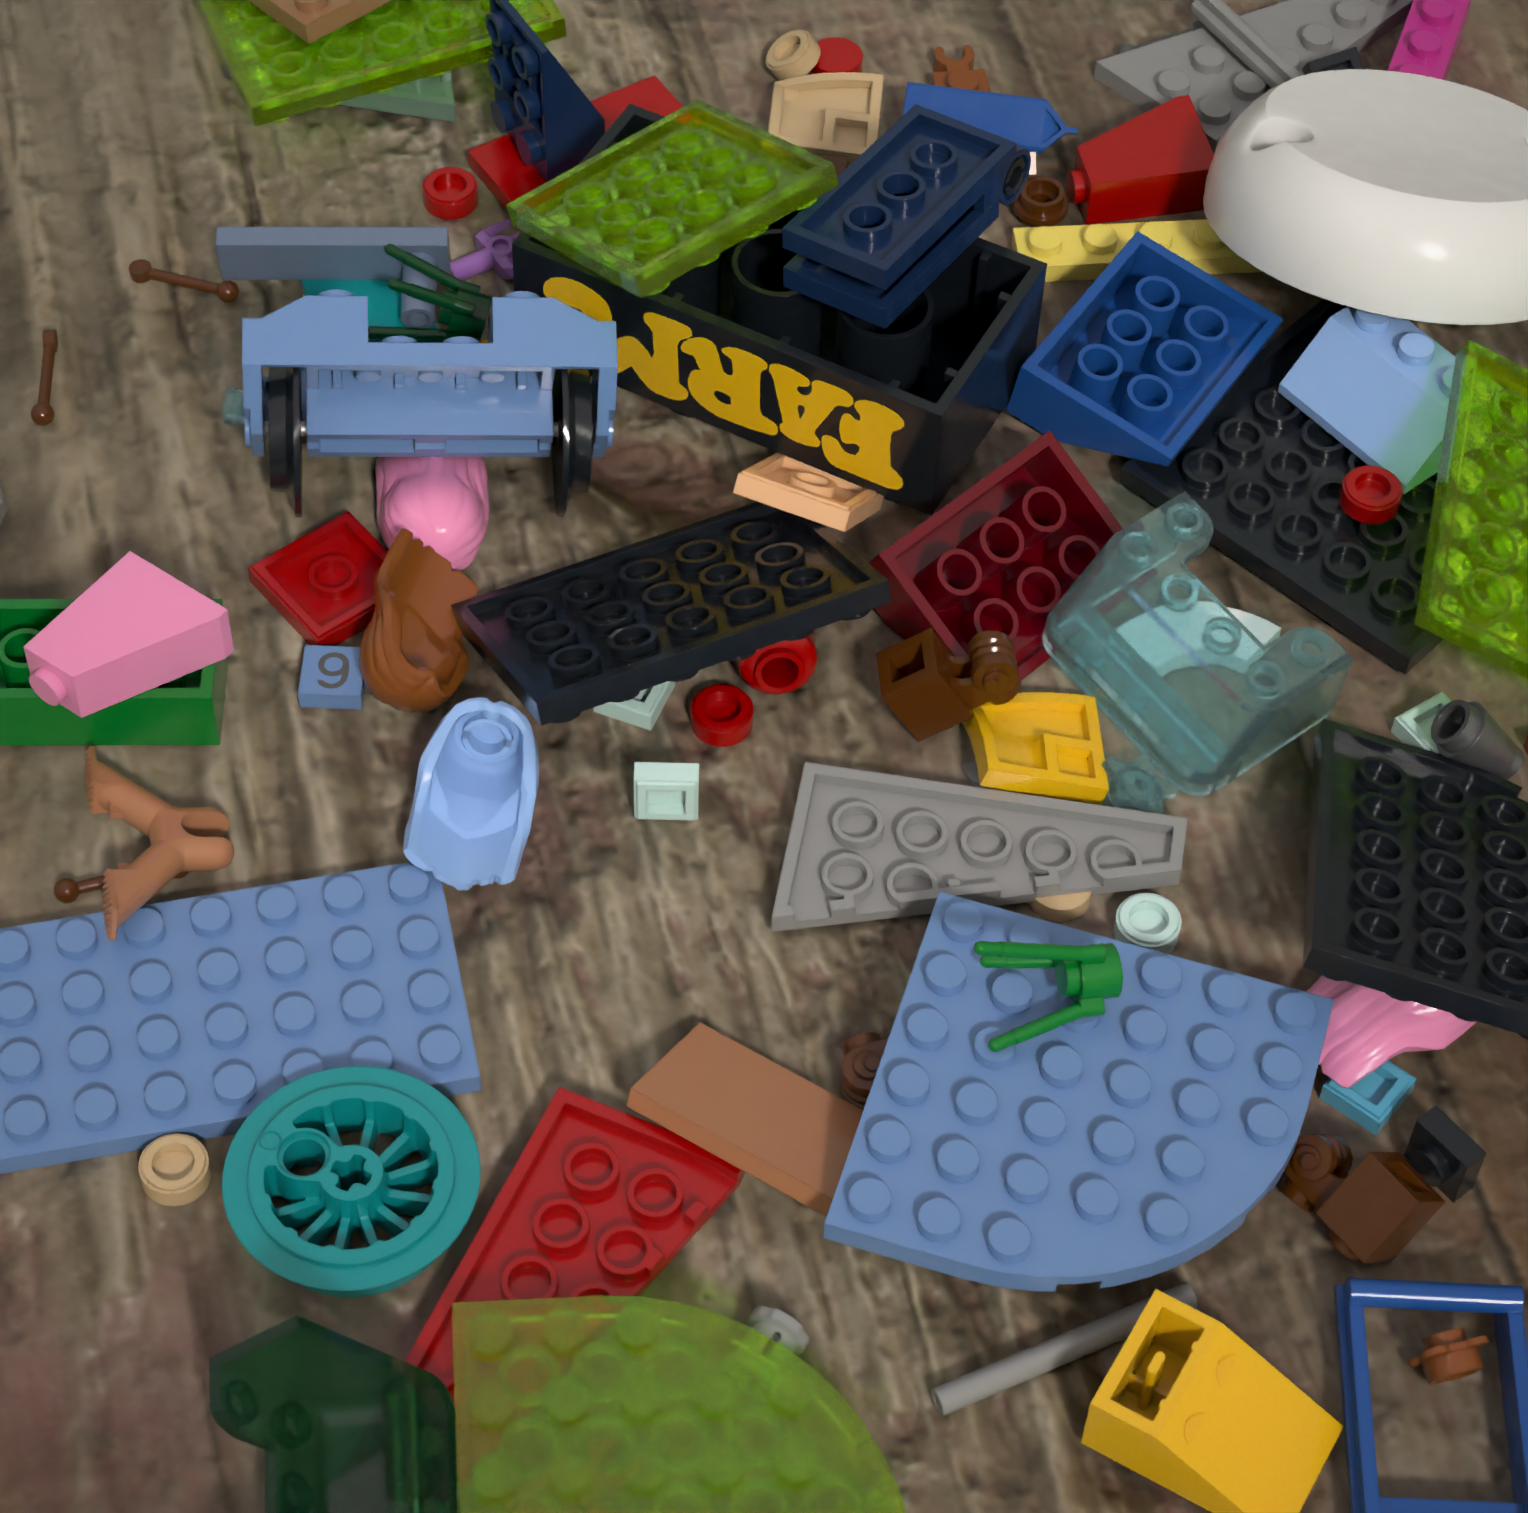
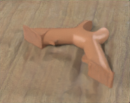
M89 746L85 751L88 755L85 757L87 760L85 766L87 768L84 770L86 773L84 776L86 781L84 783L87 785L85 788L88 795L87 800L89 801L87 804L90 806L88 810L93 815L109 813V819L123 820L149 837L150 847L133 862L118 863L117 869L107 868L103 873L105 877L103 879L104 885L102 886L104 890L102 892L103 898L101 899L105 915L103 918L105 919L106 936L110 941L116 940L117 928L180 872L217 871L223 869L231 863L235 851L231 841L222 837L227 833L230 826L229 819L223 811L214 807H174L98 759L95 747Z

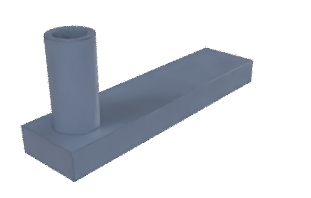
M217 227L215 245L222 280H390L395 278L436 291L437 282L388 255L385 252L387 244H393L451 274L448 227ZM402 293L401 322L409 328H429L433 326L436 319V305Z

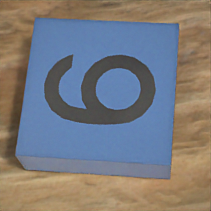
M305 645L298 689L299 706L305 708L362 710L365 682L359 667L360 647Z

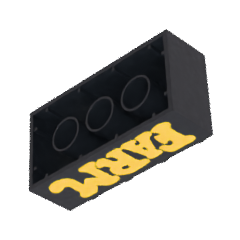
M629 104L512 243L514 292L528 291L537 294L540 298H555L597 321H616L617 387L669 407L679 415L698 419L771 449L774 453L783 454L863 488L876 491V493L883 495L884 499L888 501L902 503L932 516L1008 404L1021 366L1036 350L1047 263L978 237L886 329L783 286V267L796 253L783 248L782 228L832 182L831 180L636 105ZM588 369L590 376H593L594 369Z

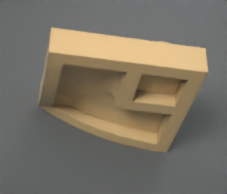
M833 72L803 75L774 82L765 155L792 160L793 152L847 157V167L850 166L877 140L884 75Z

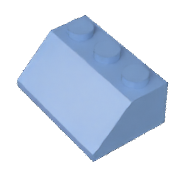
M1348 306L1330 316L1280 382L1278 389L1281 395L1367 465L1378 466L1393 473L1401 482L1403 494L1486 441L1500 394L1498 389L1409 320L1366 312Z

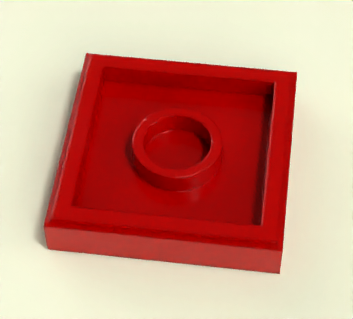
M347 511L249 566V580L309 645L337 646L366 629L375 610L373 602L375 589L374 574L382 565L388 551Z

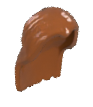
M401 529L382 565L374 574L375 589L373 602L375 610L361 640L359 667L366 689L375 699L406 713H422L435 709L448 701L457 691L469 668L468 655L462 643V633L453 615L451 605L476 597L479 589L476 583L461 571H452L451 562L436 553L430 545L423 547V542L420 539H412V532L407 529Z

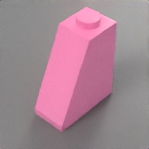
M131 551L23 646L30 672L29 683L34 692L49 705L57 706L60 704L81 718L226 659L234 651L228 609Z

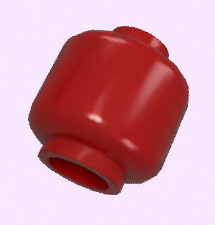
M813 632L808 637L800 640H783L758 649L751 657L737 661L740 676L750 688L763 694L781 695L802 687L814 674L818 660Z

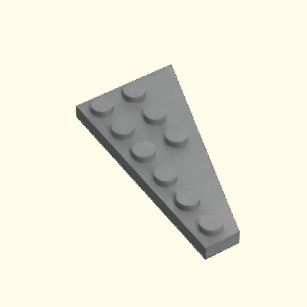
M1287 0L1240 15V17L1297 71L1304 75L1302 68L1307 62L1355 46L1358 52L1364 50L1407 19L1413 0ZM1206 26L1095 62L1094 78L1145 112L1178 96L1189 95L1213 153H1215L1221 137L1240 113L1258 97L1271 89Z
M805 762L774 903L771 932L932 914L939 892L991 906L1034 902V898L1090 891H1092L1091 895L1179 885L1188 818Z

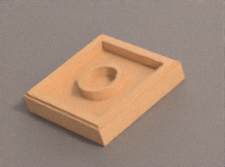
M776 453L739 472L733 490L734 494L843 532L878 512L884 498L883 495L876 493V491L863 488L780 453Z

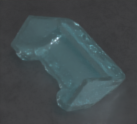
M1184 491L1117 532L1108 540L1048 614L1042 634V642L1047 653L1088 696L1096 698L1098 707L1177 789L1190 795L1204 796L1216 792L1321 722L1323 718L1325 719L1330 716L1354 659L1328 634L1311 627L1294 628L1264 646L1184 565L1208 548L1213 535V524L1210 517Z

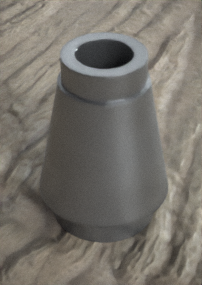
M1461 699L1451 701L1438 712L1433 720L1431 738L1436 743L1438 752L1442 756L1466 765L1481 768L1504 779L1511 778L1520 769L1524 759L1523 751L1516 746L1513 740L1480 703L1474 701L1466 702Z

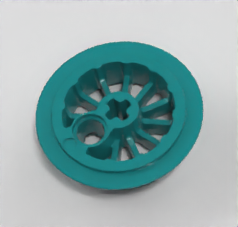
M345 1066L331 1068L306 1075L281 1087L268 1096L249 1114L235 1134L225 1158L222 1173L223 1203L229 1223L240 1243L251 1256L276 1275L308 1290L329 1296H371L390 1291L411 1281L427 1269L452 1245L467 1224L474 1209L480 1186L481 1164L475 1137L468 1122L457 1107L431 1085L411 1075L381 1067ZM363 1130L360 1145H342L338 1133ZM385 1133L396 1137L397 1139L378 1157L374 1152L378 1134ZM414 1151H418L426 1159L395 1170ZM314 1161L323 1164L317 1172L307 1176H299L289 1172L295 1164L300 1168L314 1167ZM433 1182L431 1194L408 1191ZM274 1197H282L293 1204L276 1209L272 1199ZM397 1214L412 1215L415 1217L411 1220L409 1224L401 1217H399ZM313 1222L300 1236L293 1229ZM373 1226H379L393 1236V1238L387 1241H378ZM338 1229L335 1245L320 1246ZM355 1232L362 1234L366 1244L365 1248L349 1249Z

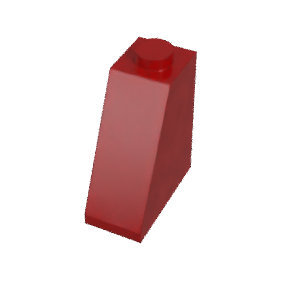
M1178 96L1077 146L1074 170L1067 172L1066 187L1069 201L1071 204H1078L1085 225L1204 210L1203 197L1206 179L1214 153L1190 96Z

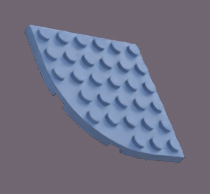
M939 892L824 1223L823 1238L957 1278L995 1287L1036 1292H1056L1057 1284L1098 1282L1100 1288L1114 1287L1146 1279L1178 1267L1208 1251L1237 1230L1244 1223L1246 1215L1263 1199L1267 1192L1270 1194L1280 1180L1293 1155L1306 1116L1334 999ZM978 941L1075 946L1113 943L1116 946L1122 964V992L1119 997L1104 999V1015L1083 1017L1017 1045L1015 1044L998 1052H993L988 1046L992 1038L1076 1002L1072 996L1062 997L1059 994L1054 968H985L979 962L982 955L975 953L974 944Z

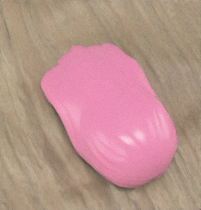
M378 457L375 466L377 526L388 551L400 530L407 529L413 533L412 539H420L423 542V547L430 545L436 553L450 561L452 571H461L468 567L482 544L489 521L488 475L484 458Z
M1323 975L1306 991L1334 999L1318 1065H1321L1323 1074L1344 1088H1350L1389 1059L1404 1052L1445 1049L1476 1023L1459 1019L1452 1013L1413 1001L1396 1000L1384 992L1348 981L1331 980Z

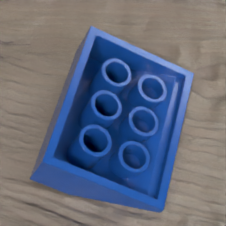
M1137 231L1021 366L1006 411L1043 434L1050 430L1058 442L1169 466L1278 330L1283 318Z

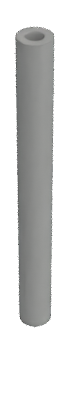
M1187 1282L1162 1291L1195 1309L1197 1308L1195 1293ZM1151 1296L931 1389V1398L937 1412L943 1417L1128 1338Z

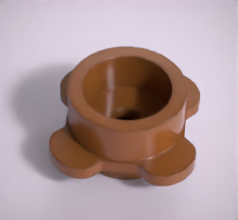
M1464 1328L1451 1329L1422 1339L1425 1351L1420 1352L1418 1357L1408 1360L1410 1368L1423 1366L1428 1385L1441 1384L1484 1370L1478 1348L1489 1344L1487 1335L1467 1339Z

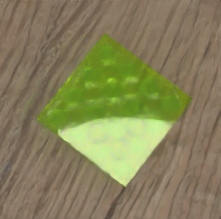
M697 99L506 204L513 226L642 298L646 295L663 291L669 286L670 281L691 269L712 263L719 257L721 252L745 238L756 237L764 233L770 224L794 210H801L813 205L819 196L838 186L839 183L834 163Z

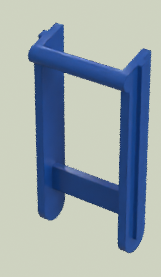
M1347 1278L1343 1285L1336 1284L1333 1290L1350 1513H1528V1347L1523 1312L1524 1291L1522 1286ZM1364 1307L1493 1313L1514 1503L1379 1497Z

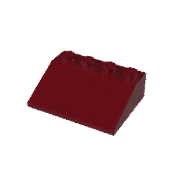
M1050 430L868 562L888 579L892 602L877 607L875 610L886 625L901 638L906 640L932 628L953 656L962 657L969 655L968 643L974 635L987 630L1005 633L1012 639L1015 647L1016 665L1020 681L1158 576Z

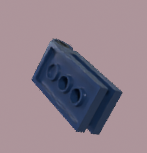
M915 104L782 228L783 248L796 253L783 267V286L886 329L999 217V203L1007 206L1018 198L1030 172L1031 155L1029 150L1018 146L1016 142Z

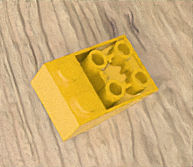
M1155 1289L1090 1403L1081 1443L1212 1513H1300L1344 1426L1222 1322Z

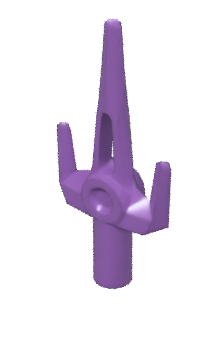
M508 218L475 233V245L478 251L452 261L451 275L465 281L493 269L502 280L514 279L512 243L520 234L511 237L505 235L494 236L513 224L512 220Z

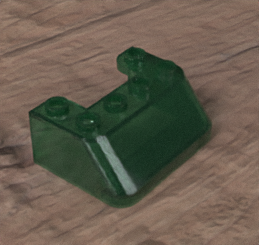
M295 1315L209 1358V1404L214 1420L230 1436L264 1450L265 1513H461L456 1411L448 1389L434 1374L299 1315Z

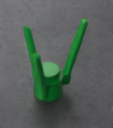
M978 941L974 944L975 953L982 955L979 962L985 968H1054L1059 994L1062 997L1072 996L1076 1002L992 1038L988 1046L993 1052H998L1015 1044L1017 1045L1077 1019L1104 1015V999L1119 997L1122 992V964L1119 953L1113 943L1075 946Z

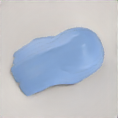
M483 697L469 698L456 704L442 718L420 757L413 803L405 828L403 852L414 866L423 871H432L435 879L455 887L458 891L469 890L476 884L480 886L490 885L494 881L501 885L511 883L515 880L520 866L522 854L531 829L538 793L539 753L537 741L527 717L515 706L503 701L494 703L490 699Z

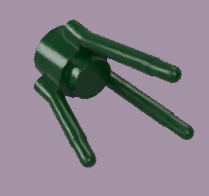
M387 244L385 252L388 255L449 289H446L445 294L395 278H391L388 281V287L391 290L441 307L437 323L447 325L448 328L368 327V338L383 340L391 336H407L417 341L443 342L451 337L466 336L480 341L493 296L480 293L481 286L462 281L410 252H406L393 244Z

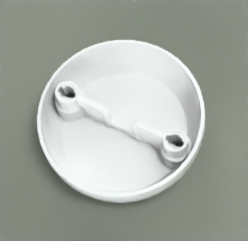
M1373 69L1329 70L1298 76L1268 90L1240 113L1219 140L1206 179L1203 197L1204 213L1210 227L1220 240L1257 269L1281 282L1331 302L1400 319L1455 325H1492L1528 320V110L1490 93L1443 79Z

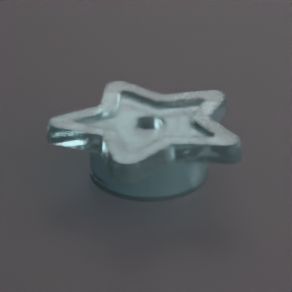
M1141 753L1131 763L1110 757L1102 763L1103 768L1112 779L1109 784L1108 797L1116 808L1164 814L1163 801L1174 798L1178 794V786L1157 775L1150 757L1145 753Z

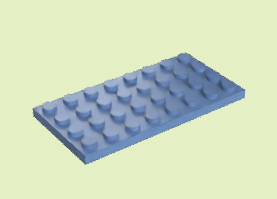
M411 862L143 905L117 928L116 940L110 941L106 936L107 931L105 930L106 925L103 918L105 915L103 912L0 928V1174L143 1150L153 1140L167 1134H187L197 1140L236 1134L249 1114L272 1093L296 1079L331 1068L372 1066L396 1070L426 1082L446 1097L482 1091L480 1072L442 881L435 879L432 871H423Z

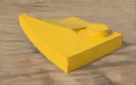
M1055 692L1017 693L1012 700L1005 704L994 705L987 702L974 708V717L962 722L974 751L980 786L1096 805L1102 804L1109 791L1096 698L1093 696Z

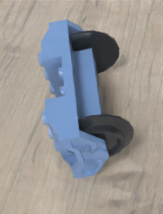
M340 289L326 290L318 296L305 295L263 318H242L245 447H252V456H265L266 436H269L270 490L288 493L295 517H302V436H307L308 457H550L552 443L555 510L557 517H564L571 493L588 492L592 457H604L605 450L612 448L618 371L616 321H597L555 298H540L533 292L515 291L506 294L504 297H492L488 343H479L477 339L466 336L451 337L444 340L443 343H418L414 338L407 336H391L384 338L381 342H368V296H355L352 292ZM263 367H269V376L264 377ZM588 369H594L592 379H590Z

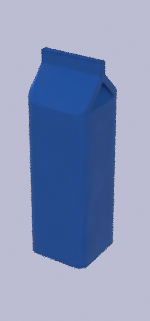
M907 82L903 115L917 104L1016 142L1018 146L1028 149L1029 152H1036V155L1043 153L1066 134L1078 135V128L1067 127L1047 99Z

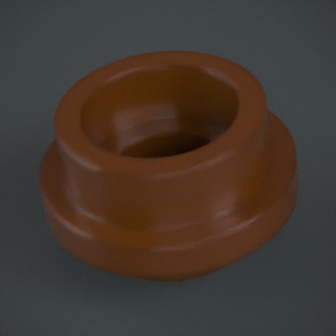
M1034 176L1027 179L1022 192L1013 202V209L1018 218L1036 227L1051 226L1061 222L1066 217L1069 200L1062 184L1056 179L1047 176Z

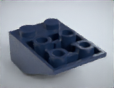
M489 0L490 13L485 16V24L489 37L492 40L493 57L488 60V70L495 88V101H492L490 105L494 123L501 133L507 132L517 144L519 154L524 163L528 166L533 165L547 183L569 176L605 134V119L508 0Z

